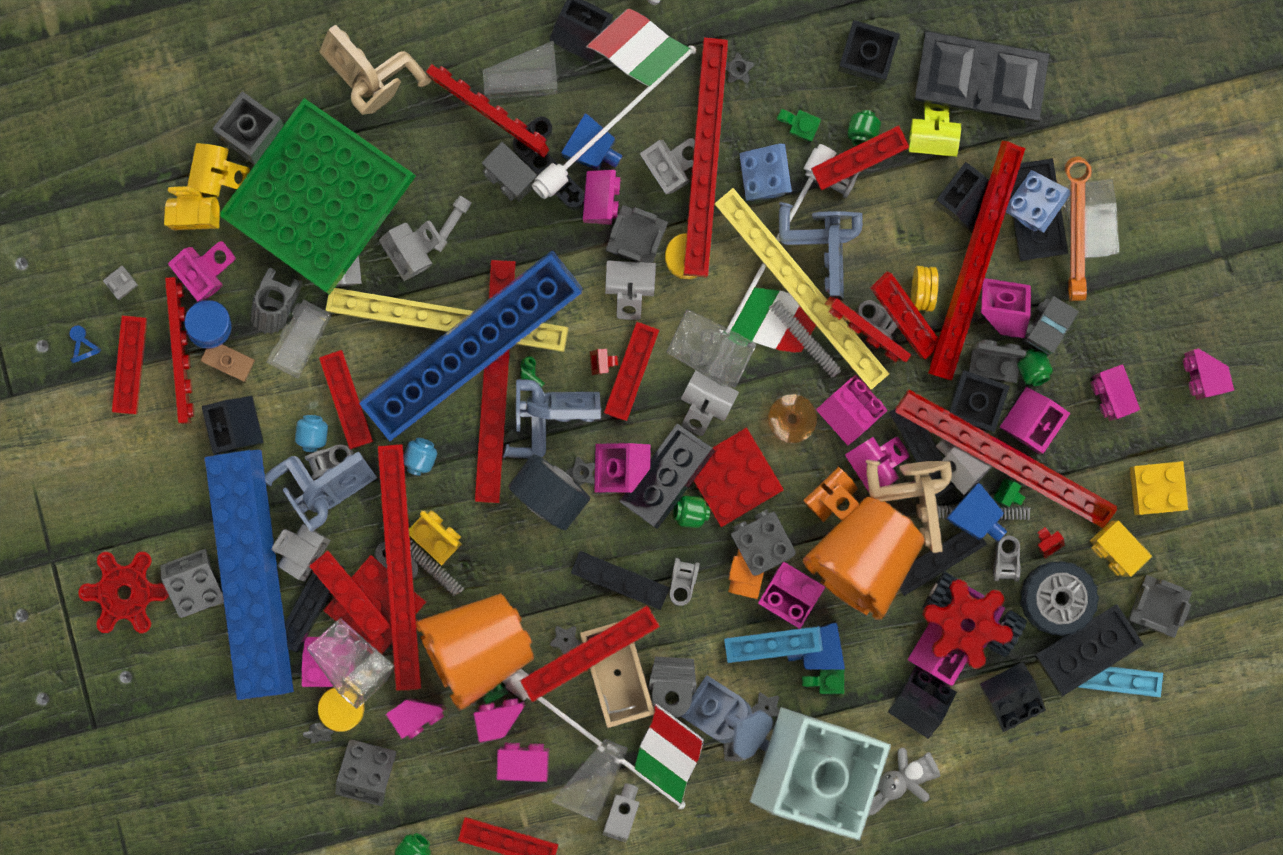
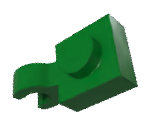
M781 109L776 119L792 126L790 134L812 142L821 122L820 118L801 110L795 116Z
M819 669V676H802V686H819V694H844V669Z

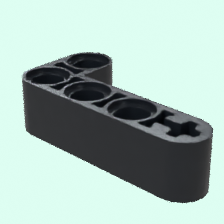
M542 116L533 119L527 125L526 130L533 134L538 124H546L548 131L542 136L548 141L553 133L550 120ZM516 138L513 139V148L516 155L537 176L551 163L557 165L547 153L544 157L547 160V165L542 169L536 168L534 161L542 156L530 148L527 151H520L517 148L520 141ZM567 175L568 182L554 195L568 209L578 210L584 205V192ZM568 184L571 185L568 187V190L573 195L579 194V202H568L570 200L569 195L564 191Z

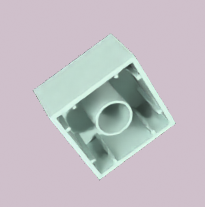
M781 708L750 802L771 813L859 840L890 745L865 734Z

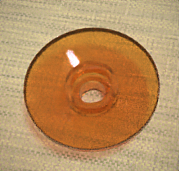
M791 394L779 398L772 405L769 411L768 422L771 431L778 439L787 443H798L807 439L815 430L817 414L809 400L800 395ZM795 415L797 418L796 423L790 424L788 416Z

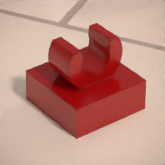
M607 349L590 351L592 375L609 373L608 367L618 366V356H608Z
M1044 527L1037 532L1041 543L1038 544L1039 551L1045 559L1065 546L1064 538L1059 531L1051 535L1047 528Z

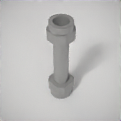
M459 195L458 199H456L453 204L455 208L438 233L441 237V242L434 249L439 252L447 244L446 239L462 213L466 214L472 204L464 197Z

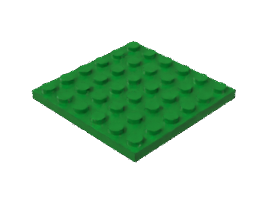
M304 98L224 206L220 216L330 295L416 176Z

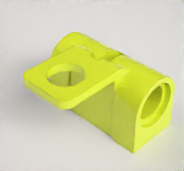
M925 102L924 120L912 119L909 152L957 157L961 136V123L949 122V106ZM931 107H939L943 110L934 111L931 109Z

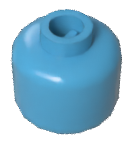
M305 415L303 419L297 422L295 442L303 447V451L317 452V448L326 445L328 425L322 421V417Z
M416 438V440L408 442L404 452V465L408 467L407 471L409 473L420 476L421 473H428L432 470L437 457V450L434 448V444L424 438Z

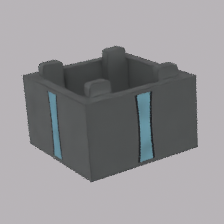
M1055 296L1045 299L1044 302L1039 304L1037 310L1040 313L1034 323L1027 327L1025 338L1022 341L1037 351H1043L1047 356L1055 352L1079 312Z

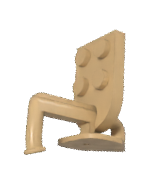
M337 25L328 30L320 49L321 55L353 89L351 92V102L362 115L374 113L393 98L401 81L396 78L385 86L383 82L405 66L415 76L419 87L426 86L431 82V78H428L424 70L407 52L395 54L374 69L366 59L363 51L356 48L350 41L347 33L340 30ZM371 95L373 96L367 103L361 98V96L366 98Z
M866 460L870 497L882 502L919 496L920 504H916L918 518H921L923 527L919 528V531L925 539V547H928L933 553L941 552L942 544L935 494L943 490L951 481L950 461H925L900 466V471L904 475H914V482L880 487L878 478V465H880V462ZM940 470L941 478L931 480L929 473Z

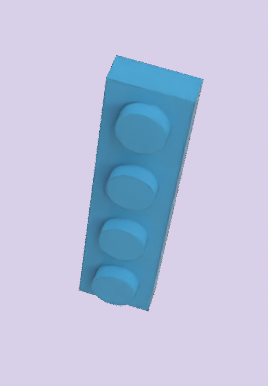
M820 626L724 639L728 663L823 651Z

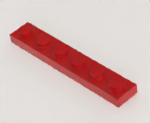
M431 64L427 69L426 73L431 80L543 158L548 153L549 148L545 143L546 139L536 131L533 134L527 131V126L516 118L513 121L507 117L508 112L497 105L494 108L488 104L490 100L480 92L477 94L471 92V87L463 80L459 79L457 82L452 79V74L441 66L438 69Z
M169 277L165 278L178 423L190 424L192 423L191 418L195 417L194 404L190 403L189 394L193 393L192 380L188 379L187 369L191 368L189 355L185 354V345H188L187 331H183L186 310L185 307H181L180 298L184 297L183 283H179V279Z
M645 606L521 679L520 682L533 702L660 626L649 607Z

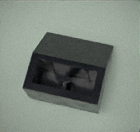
M566 0L557 18L549 42L592 63L597 51L586 46L614 21V16L585 0Z
M965 162L934 202V205L970 232H973L989 180Z
M253 396L229 399L201 406L213 454L218 455L264 443Z
M1023 662L979 684L1002 732L1015 728L1017 725L1046 711L1036 682Z
M916 665L894 698L888 713L929 739L943 722L957 692Z

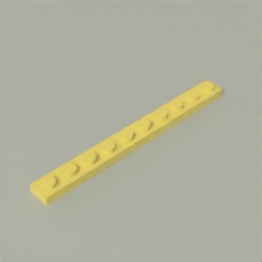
M732 188L714 205L866 386L871 390L889 375L888 371L856 333L847 327L846 321L843 318L839 321L828 313L830 309L824 305L827 299L735 189Z
M334 288L331 294L328 295L326 311L330 313L448 332L473 312ZM542 323L516 344L564 352L569 328Z

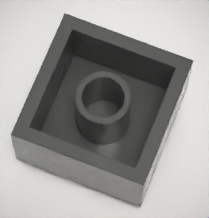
M241 92L213 127V131L219 140L255 165L284 125L278 116L244 92Z
M503 142L482 162L484 176L493 184L498 182L501 185V192L509 200L512 201L515 198L520 202L532 190V184L535 182L534 179L537 177V174Z

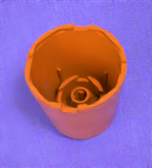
M866 497L850 515L842 520L804 557L803 563L811 574L814 575L817 572L823 578L820 583L843 602L864 615L871 612L874 619L881 620L919 554L925 539L909 518L901 515L884 501L881 502L875 498Z
M502 594L467 604L415 623L419 632L422 631L424 634L420 638L445 688L450 686L454 693L450 695V698L459 711L472 704L534 660L529 645L532 641L527 631H523L519 623L521 618L517 610L509 605Z

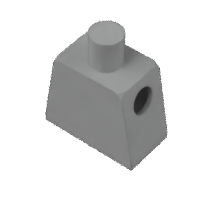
M944 439L936 446L946 456L942 461H950L951 481L963 494H966L992 468L991 465Z
M627 783L624 784L621 796L616 795L602 835L622 842L627 841L639 806V802L635 801L638 787ZM620 806L628 808L626 815L619 812Z

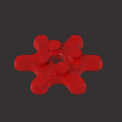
M102 552L98 555L97 564L102 570L101 580L96 584H83L79 588L78 594L83 601H96L101 605L102 614L96 622V627L100 632H111L120 619L129 620L134 629L139 633H145L150 630L151 620L146 614L147 605L152 601H165L169 594L163 583L153 584L147 580L146 571L152 563V558L147 552L137 553L133 561L127 566L118 564L114 555L110 552ZM123 585L131 588V595L128 599H122L118 594L119 588Z
M957 579L950 585V592L952 594L950 605L939 607L930 604L923 610L924 619L930 623L938 624L942 630L941 637L932 645V653L937 658H945L952 650L960 649L966 653L969 666L979 669L986 662L983 652L986 643L996 641L1006 644L1013 637L1012 630L1008 626L1000 625L994 619L996 609L1004 603V596L999 590H991L984 598L975 599L969 594L967 583L964 580ZM966 618H970L975 622V627L971 631H965L961 627V622Z

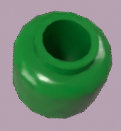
M869 110L855 113L850 119L847 131L848 138L853 145L858 146L878 136L881 129V121Z
M1027 350L1026 356L1021 358L1017 364L1026 384H1032L1033 387H1037L1051 379L1050 376L1053 373V368L1046 353L1043 351Z
M683 495L673 508V519L681 527L700 528L710 517V507L706 506L705 500L702 497Z
M408 834L395 848L394 853L395 855H430V843L421 834Z

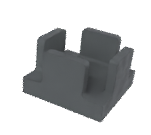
M623 205L611 232L606 251L633 262L653 263L668 222L657 218L655 214L636 207L632 209Z
M1145 575L1128 620L1175 638L1178 628L1183 627L1191 604L1188 602L1192 592L1165 580Z

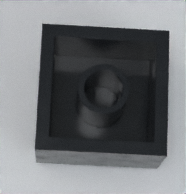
M853 20L838 71L884 85L900 34Z
M963 370L960 372L948 411L982 431L994 433L1010 386Z

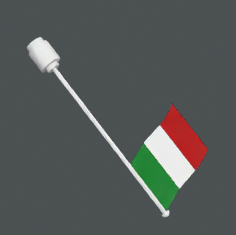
M626 9L586 47L604 55L624 73L648 87L563 166L551 163L534 179L535 182L532 184L535 192L543 199L553 196L568 182V172L566 169L691 53L695 54L696 48L692 45L687 47L665 34L645 16L634 10Z
M819 144L818 148H814L803 168L807 171L805 175L809 179L790 212V222L813 180L816 181L811 168L836 155L835 151L822 144ZM779 234L776 238L778 242H780ZM762 263L724 335H720V340L722 342H727L728 339L751 341L780 351L802 352L805 347L802 346L803 343L797 340L798 337L795 338V334L792 335V332H789L791 328L787 329V326H784L786 322L782 323V320H779L780 317H776L777 314H774L775 311L771 312L772 308L769 309V306L781 300L783 306H786V309H789L788 312L794 315L793 318H796V321L798 320L801 326L807 329L806 332H809V335L812 334L816 325L789 293L779 290L755 288L766 268V265Z
M519 669L505 679L503 683L506 685V689L522 701L526 698L530 700L520 682L521 679L529 674ZM543 697L537 699L678 805V809L685 808L683 797L686 785L700 757L703 738L658 704H655L653 720L640 746L634 767Z

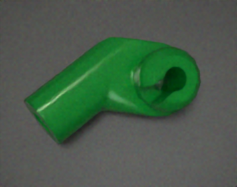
M531 356L525 357L520 363L521 379L533 380L542 388L545 382L536 376V360Z

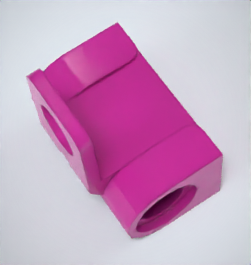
M220 241L201 257L193 247L185 248L168 265L195 299L202 301L211 297L223 286L217 276L235 261V256L226 244ZM217 250H222L226 254V261L223 264L217 263L214 259V254Z
M872 437L845 454L868 492L866 460L880 462V465H878L879 486L881 487L890 485L899 479L893 467L910 456L899 437L893 438L881 447ZM893 445L900 449L901 456L895 453Z

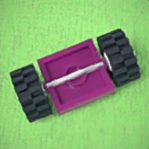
M944 571L934 584L922 609L924 610L930 604L939 607L950 605L952 602L950 585L957 578ZM968 586L969 594L973 598L981 599L985 597ZM1003 606L997 608L994 613V619L997 623L1005 609ZM1009 610L998 624L1008 626L1012 630L1013 637L1011 641L1006 644L989 641V643L985 644L984 648L989 644L987 646L989 649L1004 658L1007 657L1015 643H1017L1019 636H1021L1027 619ZM966 618L961 622V627L965 631H971L975 627V622L970 618Z

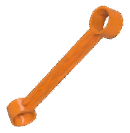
M1073 157L1065 165V173L1071 181L1070 277L1068 281L1070 301H1084L1087 296L1085 278V182L1090 178L1092 170L1089 163L1082 157ZM1078 162L1085 164L1087 169L1082 177H1071L1069 171L1073 164Z

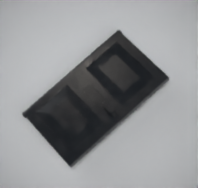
M931 31L924 32L925 39L915 94L916 101L1039 123L1050 53Z

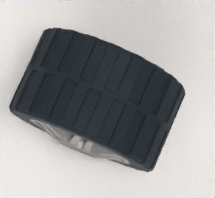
M536 454L531 455L508 485L511 492L528 509L564 531L569 528L590 501L589 495L567 473Z
M1048 562L1038 566L1028 574L1029 576L1024 580L1020 592V604L1025 617L1038 630L1054 635L1074 634L1076 631L1085 628L1092 621L1098 608L1099 595L1097 594V586L1092 580L1093 578L1085 569L1070 562ZM1058 592H1061L1063 601L1058 605L1055 601V596Z

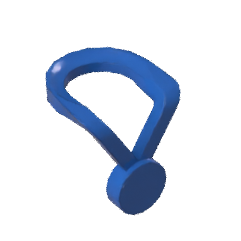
M79 325L72 327L70 330V337L76 341L74 357L71 359L72 363L93 356L101 351L100 348L85 338L86 330ZM81 341L93 349L78 356Z

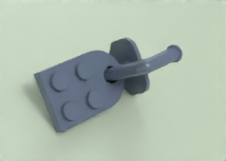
M779 202L780 241L785 245L829 244V253H825V267L829 270V277H825V290L831 297L844 299L843 243L853 240L861 233L863 226L862 213L841 211L812 213V218L817 221H825V229L790 230V210L793 206ZM852 219V229H841L840 220Z
M516 380L517 432H520V417H532V448L509 447V444H507L503 452V458L528 459L533 454L543 457L546 453V419H556L560 422H567L571 419L591 422L595 419H601L600 392L544 393L540 385L533 380ZM520 391H532V396L527 399V408L526 401H520Z
M359 451L354 455L346 457L336 467L326 470L315 481H313L300 459L295 456L287 458L265 474L266 484L271 487V483L290 470L304 494L295 499L286 487L283 491L311 532L325 523L328 517V509L336 506L377 478ZM309 509L310 511L317 512L318 515L309 520L305 512Z
M706 675L698 687L697 693H694L692 696L690 708L681 717L718 742H733V751L743 759L753 756L758 748L767 752L770 741L765 737L772 728V718L761 710L752 714L751 707L747 701Z

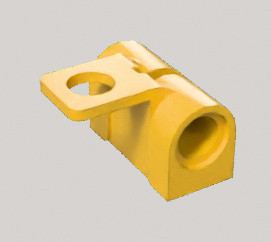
M196 143L187 186L201 192L203 196L219 197L221 185L238 189L249 174L250 168L227 161L229 151L227 148ZM238 170L243 175V179L239 184L234 180V175Z
M188 186L168 187V192L174 194L177 198H169L166 201L165 226L173 230L219 229L220 206L216 197H203L201 192Z

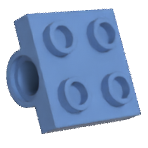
M776 144L739 153L746 201L784 196L785 193L792 192L785 144Z
M1031 170L1009 201L1006 213L1015 217L1027 228L1044 233L1071 195V192L1068 188Z

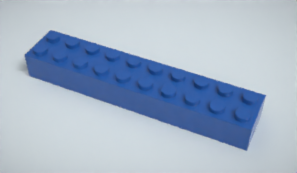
M552 250L365 395L359 404L387 439L391 441L580 295L583 290L582 286Z
M246 450L205 457L237 700L294 692L276 556L272 550L274 541L262 451Z

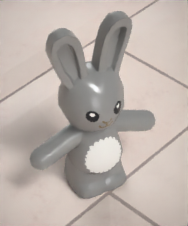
M905 748L898 750L899 771H888L880 777L876 791H880V793L873 797L868 815L876 814L889 800L900 798L906 789H909L921 801H928L929 794L919 784L940 777V772L930 752L908 764L907 750Z

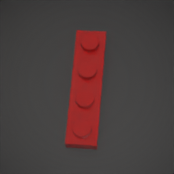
M897 126L812 167L811 171L822 191L910 147L900 126Z
M886 272L870 289L918 356L926 359L936 349L939 339L893 274Z
M829 297L824 305L830 309L828 311L830 315L839 321L843 318L849 323L847 327L858 335L860 332L868 337L866 342L877 349L879 346L886 351L884 355L896 363L898 360L907 362L911 354L837 298Z
M122 316L112 404L113 413L138 415L147 318Z
M636 322L604 414L624 421L628 420L659 329Z
M343 350L319 357L349 449L352 450L374 442L363 409L359 404L360 400Z
M329 550L309 566L371 641L391 626Z
M466 816L458 838L460 842L504 855H556L559 845L558 843Z

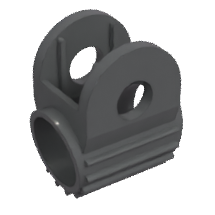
M272 268L268 269L261 282L260 289L256 290L251 310L253 327L258 328V331H263L264 334H272L273 332H279L281 328L283 329L284 323H286L287 317L296 303L302 286V281L294 279L290 287L274 281L276 271ZM276 290L284 297L283 302L268 297L270 291ZM263 309H271L274 310V312H268Z
M655 656L648 690H653L652 700L654 707L655 704H658L675 718L684 715L688 711L692 702V693H697L694 659ZM670 691H674L679 695L678 701L674 704H670L665 700V695Z

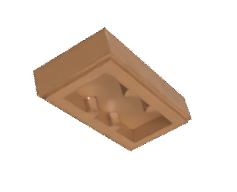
M224 345L206 349L201 359V362L246 382L256 361Z

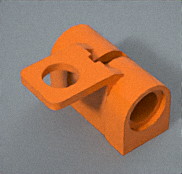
M838 467L803 501L822 522L832 512L840 520H844L859 506V503L851 496L858 488L853 480ZM848 499L850 502L849 508L845 511H839L837 507L844 500Z
M739 549L737 556L733 557L728 580H731L728 592L758 599L764 572L757 576L752 575Z

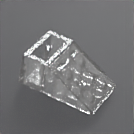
M1113 179L1086 182L1085 259L1119 254L1117 206ZM1071 185L1064 186L1071 192ZM1071 195L1063 205L1069 250Z
M687 309L666 353L721 386L736 387L756 344L742 335Z
M341 618L307 648L337 692L356 709L389 679L394 668L391 662Z

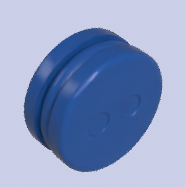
M211 300L200 301L194 304L185 316V328L188 337L195 345L201 348L210 349L218 347L230 336L232 325L226 308L218 302Z

